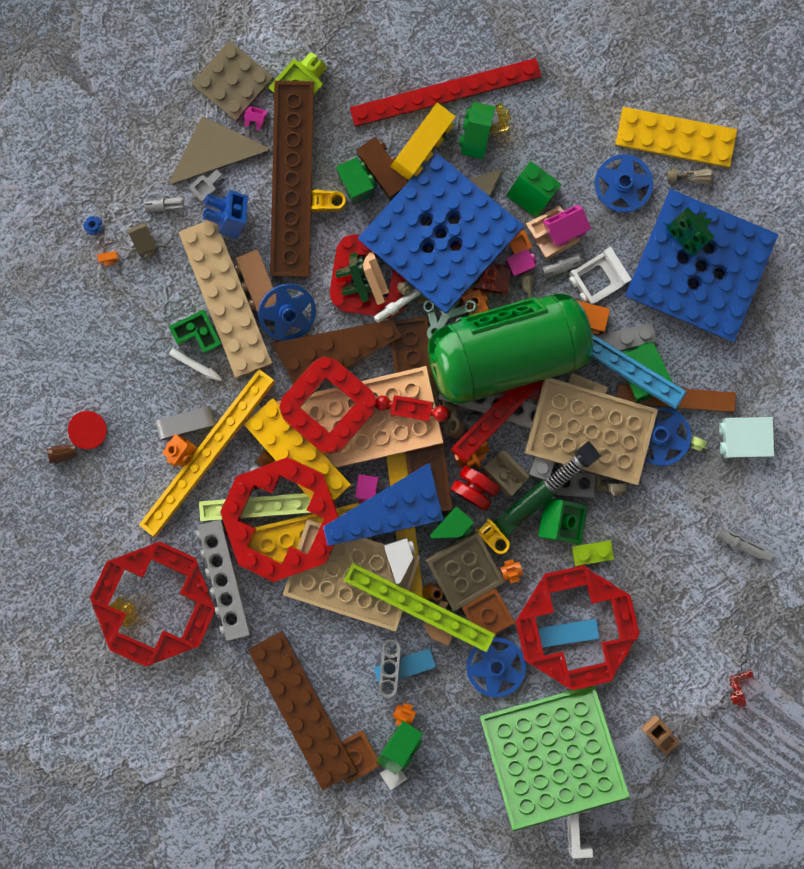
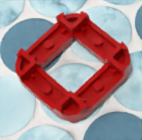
M360 235L345 236L336 248L330 285L331 301L343 313L375 316L386 309L385 306L391 302L395 303L404 296L398 292L397 286L398 283L406 280L392 269L388 298L383 297L385 302L377 305L375 297L370 295L369 301L366 302L361 301L358 293L343 296L342 289L351 285L352 275L336 278L335 271L349 266L350 254L358 252L359 256L367 257L372 252L358 240ZM407 304L398 309L399 312L393 316L389 315L385 319H393L399 316L406 309Z
M322 357L314 361L281 399L279 409L284 421L316 447L318 451L334 454L343 451L364 424L373 417L376 409V400L371 389L338 361ZM325 380L330 381L355 403L331 432H328L301 409Z

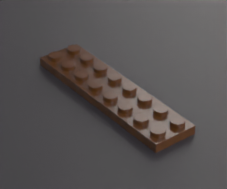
M282 630L248 649L322 791L356 773L358 770L284 631Z

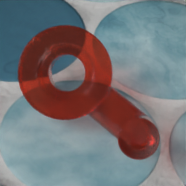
M751 670L729 677L733 693L730 694L731 701L738 708L746 706L739 681L753 678Z

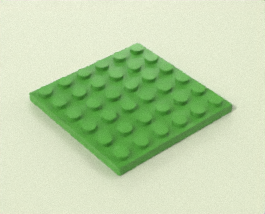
M595 686L571 690L480 716L513 832L630 799Z

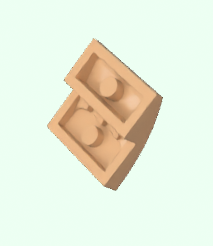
M560 205L526 224L546 260L580 242V238L574 237L563 246H555L551 243L542 221L563 212Z
M371 252L364 260L363 269L377 305L385 302L382 295L389 293L375 255Z

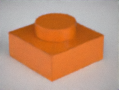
M525 230L521 231L509 244L513 255L526 249H532Z
M117 251L97 254L98 262L104 265V267L114 266L116 262H120V256Z

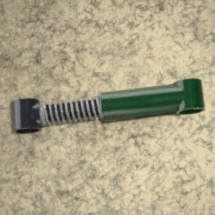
M587 441L574 453L575 456L571 458L572 460H569V463L566 462V465H563L564 467H561V470L558 469V472L556 471L553 477L550 476L548 481H540L511 508L493 521L505 537L556 495L555 491L562 487V485H565L567 480L573 478L575 473H578L584 467L588 468L602 456L590 441Z

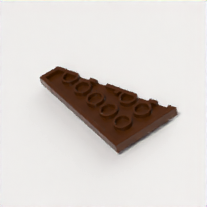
M393 319L380 321L379 323L375 322L271 344L291 380L295 383L314 361L322 357L334 359L347 369L401 338L402 335Z

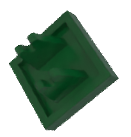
M687 207L666 229L682 245L684 250L693 257L715 236L707 228L712 221L711 218L705 219L707 213L703 212L696 216Z
M358 252L350 254L349 266L335 271L336 278L352 275L355 284L343 288V296L358 292L361 301L366 302L369 301L372 290L363 269L364 259L363 257L359 258Z

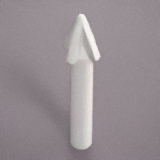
M174 348L170 351V356L206 375V378L222 380L212 368H207Z

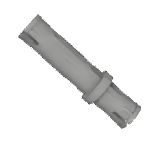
M720 526L715 535V538L730 544V547L738 548L768 564L773 558L774 552L741 537L739 533L735 534Z

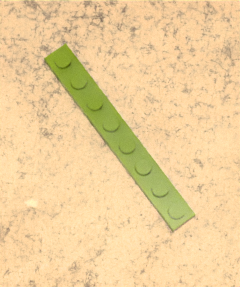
M352 563L344 579L345 582L487 652L495 636L494 633Z

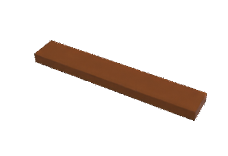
M618 384L617 397L635 402L630 386ZM683 389L687 391V394L677 407L679 409L735 412L736 392ZM656 397L638 403L651 407L672 408Z

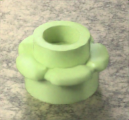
M692 436L690 448L702 451V448L707 449L705 447L707 441Z

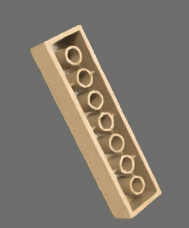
M205 221L178 232L235 378L238 380L256 373L258 369L263 370L273 366L223 236L219 233L218 224Z

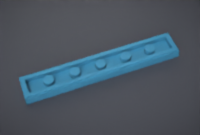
M593 335L592 359L672 408L677 409L687 391Z

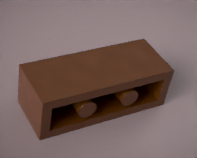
M374 137L356 149V154L364 162L366 168L388 199L392 200L410 180H407L390 167L395 160L394 156H389L385 151L387 147L382 140L378 141Z

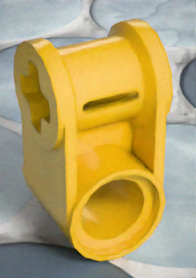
M311 190V212H342L347 207V200L341 192ZM341 198L343 202L339 206H334L333 200Z
M488 518L487 522L479 530L476 529L475 531L479 532L483 542L496 554H505L510 546L509 541ZM503 540L506 543L505 550L498 551L495 548L496 541Z

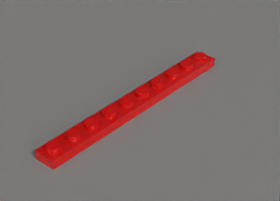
M537 58L352 106L350 107L354 126L358 127L434 107L436 103L441 105L541 78Z

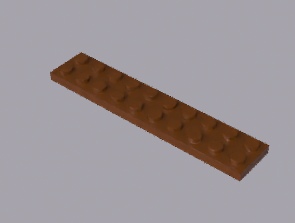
M275 81L270 276L310 277L314 81Z
M427 316L395 320L394 323L402 335L401 338L391 343L395 373L427 366L435 405L438 407L436 382L428 357L429 339L427 337V330L429 327ZM444 444L405 452L408 475L430 463L441 512L452 511Z

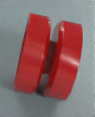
M464 466L459 475L468 484L455 480L450 490L486 512L491 505V501L483 493L496 497L501 487L479 471Z

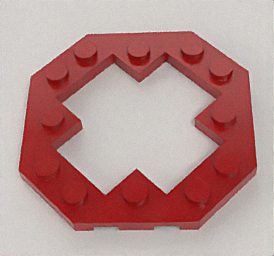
M286 457L236 476L220 514L238 565L272 582H276L328 562L335 545L327 546L323 526L339 516L324 473L291 457ZM281 476L313 491L314 494L307 507V511L324 519L308 554L290 546L282 563L250 548L249 545L256 532V528L240 521L254 487L258 486L273 493Z
M159 541L106 561L91 593L90 601L109 651L147 667L200 646L215 612V607L195 557ZM151 560L187 576L179 595L196 602L181 638L162 630L155 648L119 633L126 613L108 606L124 570L143 578Z
M584 565L544 574L515 620L524 661L570 690L611 682L632 644L640 634L631 595L592 572ZM587 585L591 604L610 600L619 638L600 643L605 662L568 670L563 651L544 656L535 617L554 613L550 593Z

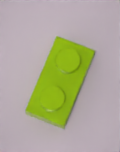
M611 540L572 546L575 566L614 560Z

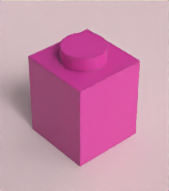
M528 249L506 258L505 263L514 279L534 270L537 261L533 252L529 253Z
M358 474L355 499H359V503H363L376 495L378 477Z

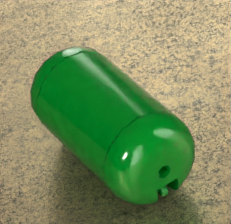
M564 293L553 294L539 299L533 297L460 318V322L437 329L430 337L428 343V357L436 385L442 396L456 404H465L576 371L584 367L591 359L594 347L591 325L584 308L572 296Z

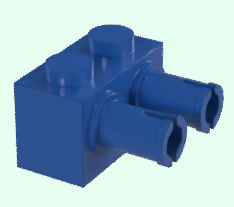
M229 190L224 199L207 194L204 199V206L220 210V212L206 207L202 220L218 224L220 234L237 239L246 224L248 196Z

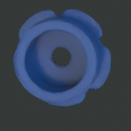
M94 216L88 217L83 224L84 230L89 235L98 234L103 228L101 219Z

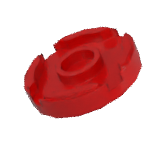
M88 410L74 415L67 429L71 442L78 448L85 450L95 449L104 442L108 431L103 417L96 412Z

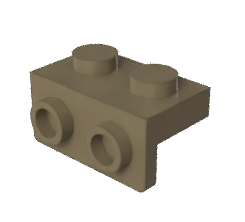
M501 450L482 469L491 481L501 487L500 490L508 498L530 478L526 470L520 467L505 450Z

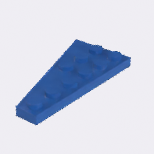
M430 463L323 526L327 546L443 521Z

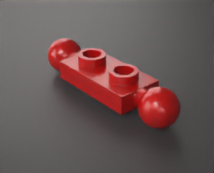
M384 395L376 399V408L380 411L391 409L390 415L426 422H430L431 416H434L439 422H443L449 417V411L446 407L438 406L434 409V403L431 401L394 395L393 401H390Z

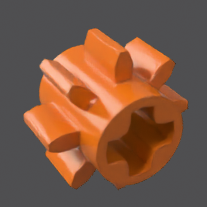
M513 559L504 561L505 566L500 567L504 581L509 580L510 584L519 582V577L523 576L520 562L514 563Z
M404 702L403 706L397 705L392 717L396 719L395 724L400 725L404 721L411 725L416 711L412 710L413 705Z

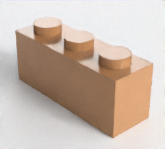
M257 249L237 257V264L234 265L238 275H243L245 281L241 283L245 293L249 292L252 299L249 300L252 310H257L258 312L261 300L267 292L273 289V286ZM275 294L268 299L264 307L276 304Z

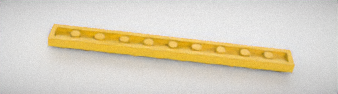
M258 369L194 452L192 461L184 465L139 525L153 537H157L276 381Z

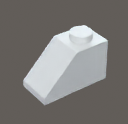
M407 538L384 545L396 584L401 582L413 559L412 553L415 552L412 541L408 542Z

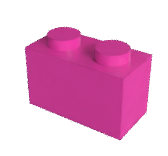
M575 205L542 221L551 243L555 246L566 245L570 239L582 237L587 233L586 231L591 229L585 212L579 205Z

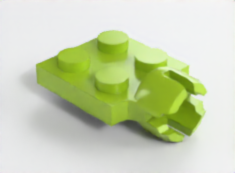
M312 52L301 62L293 59L268 88L274 93L275 81H314L315 95L323 86L319 78L326 70L327 65Z

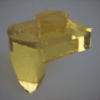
M503 103L497 104L495 107L499 123L491 126L490 133L502 134L509 132L508 121L511 120L509 109H505Z

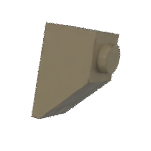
M146 223L127 230L141 258L147 259L156 255L155 252L159 251Z

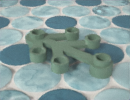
M469 300L464 306L456 308L457 302L447 314L441 311L442 316L438 321L435 313L436 306L431 301H426L423 304V309L428 313L431 325L427 330L428 339L430 340L435 330L446 326L449 319L466 313H475L478 309L477 303ZM432 304V308L428 310V305ZM474 304L473 309L469 310V305ZM460 318L456 319L455 323H456V322H460L461 319H460Z

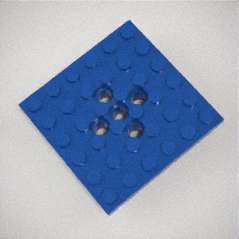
M435 152L429 161L423 165V169L418 176H413L362 232L358 240L442 312L447 314L524 229V225ZM453 218L459 219L457 224H450L449 221ZM425 220L432 222L430 226L422 225ZM443 232L446 234V237L439 239L436 237L437 234ZM453 245H460L461 249L453 251L451 247ZM426 247H432L434 249L431 253H425L423 251Z
M670 189L624 297L733 343L779 234ZM687 207L696 216L706 212L705 219H712L707 228L715 237L706 244L712 248L711 254L705 253L702 248L691 257L666 229ZM683 255L687 260L686 264L679 263L677 257ZM696 263L704 265L705 269L703 272L696 269ZM715 270L722 273V279L714 277L713 273ZM688 281H695L697 289L689 288Z

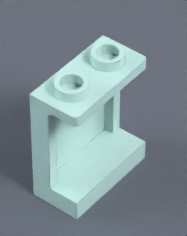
M773 417L722 419V423L719 424L720 435H723V442L720 443V453L723 454L724 458H769L774 456Z

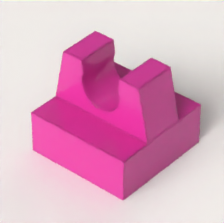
M249 106L244 115L245 126L249 127L251 121H255L257 124L256 130L260 131L267 118L268 111Z

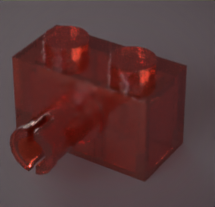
M496 264L495 267L490 266L475 282L472 289L475 291L480 289V292L507 295L511 269L501 264Z

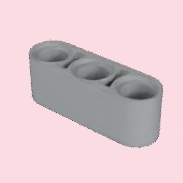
M210 407L188 411L155 421L160 440L173 438L175 434L181 436L215 426Z
M393 639L387 640L382 650L379 692L386 698H391L396 694L401 649L400 644ZM389 643L396 644V653L389 654L386 651V646ZM387 663H393L396 669L394 673L388 674L385 672L384 666ZM385 683H391L394 686L392 693L386 694L383 692L382 687Z

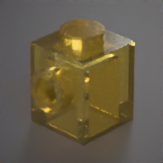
M121 596L109 605L126 613L121 627L125 626L127 628L136 621L134 617L137 615L135 612L137 608L130 600L126 601Z

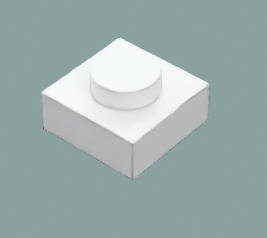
M387 769L380 772L390 790L407 780L402 771H399L396 775Z

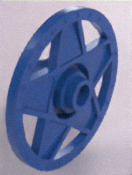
M622 154L607 159L600 166L595 176V191L599 200L607 208L616 212L626 213L639 209L647 202L652 193L653 177L650 169L642 160L632 155ZM622 159L618 170L605 168L611 162ZM633 161L639 164L646 174L634 173ZM599 178L609 185L604 196H602L599 187ZM649 185L646 196L640 202L637 190ZM622 198L629 208H620L612 205V203Z
M282 284L271 289L261 300L258 309V319L263 330L270 337L281 341L303 336L311 328L316 317V305L313 297L306 289L295 284ZM286 289L298 290L304 294L291 298ZM275 294L276 304L264 307L268 299ZM311 304V315L308 321L302 312ZM263 319L275 321L274 333L266 327ZM291 326L301 329V331L293 335L285 336Z
M658 407L655 408L658 409V412H667L673 415L663 422L656 416L648 448L653 450L654 460L646 456L645 461L656 466H667L676 463L687 453L691 443V430L687 420L679 412L671 408ZM681 422H683L687 431V441L676 433ZM669 449L682 451L675 458L665 461Z
M494 637L492 642H502L510 646L498 652L490 644L487 652L481 650L483 660L471 665L473 656L479 649L474 647L468 656L466 668L468 678L475 689L490 697H502L514 692L521 685L526 672V662L523 659L521 650L513 642L504 638ZM517 654L521 661V674L511 666ZM472 676L486 678L487 691L478 686ZM502 681L516 683L510 689L497 693Z

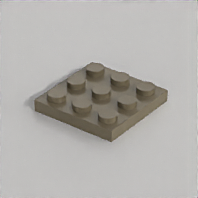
M229 40L196 77L192 85L237 122L274 77Z
M478 531L469 534L467 537L462 538L425 560L453 612L504 583Z

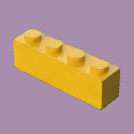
M436 103L390 167L407 180H410L413 175L417 177L423 169L420 166L422 162L429 161L434 154L431 151L433 147L438 148L444 140L441 136L444 132L448 134L455 125L452 121L456 116L439 103Z

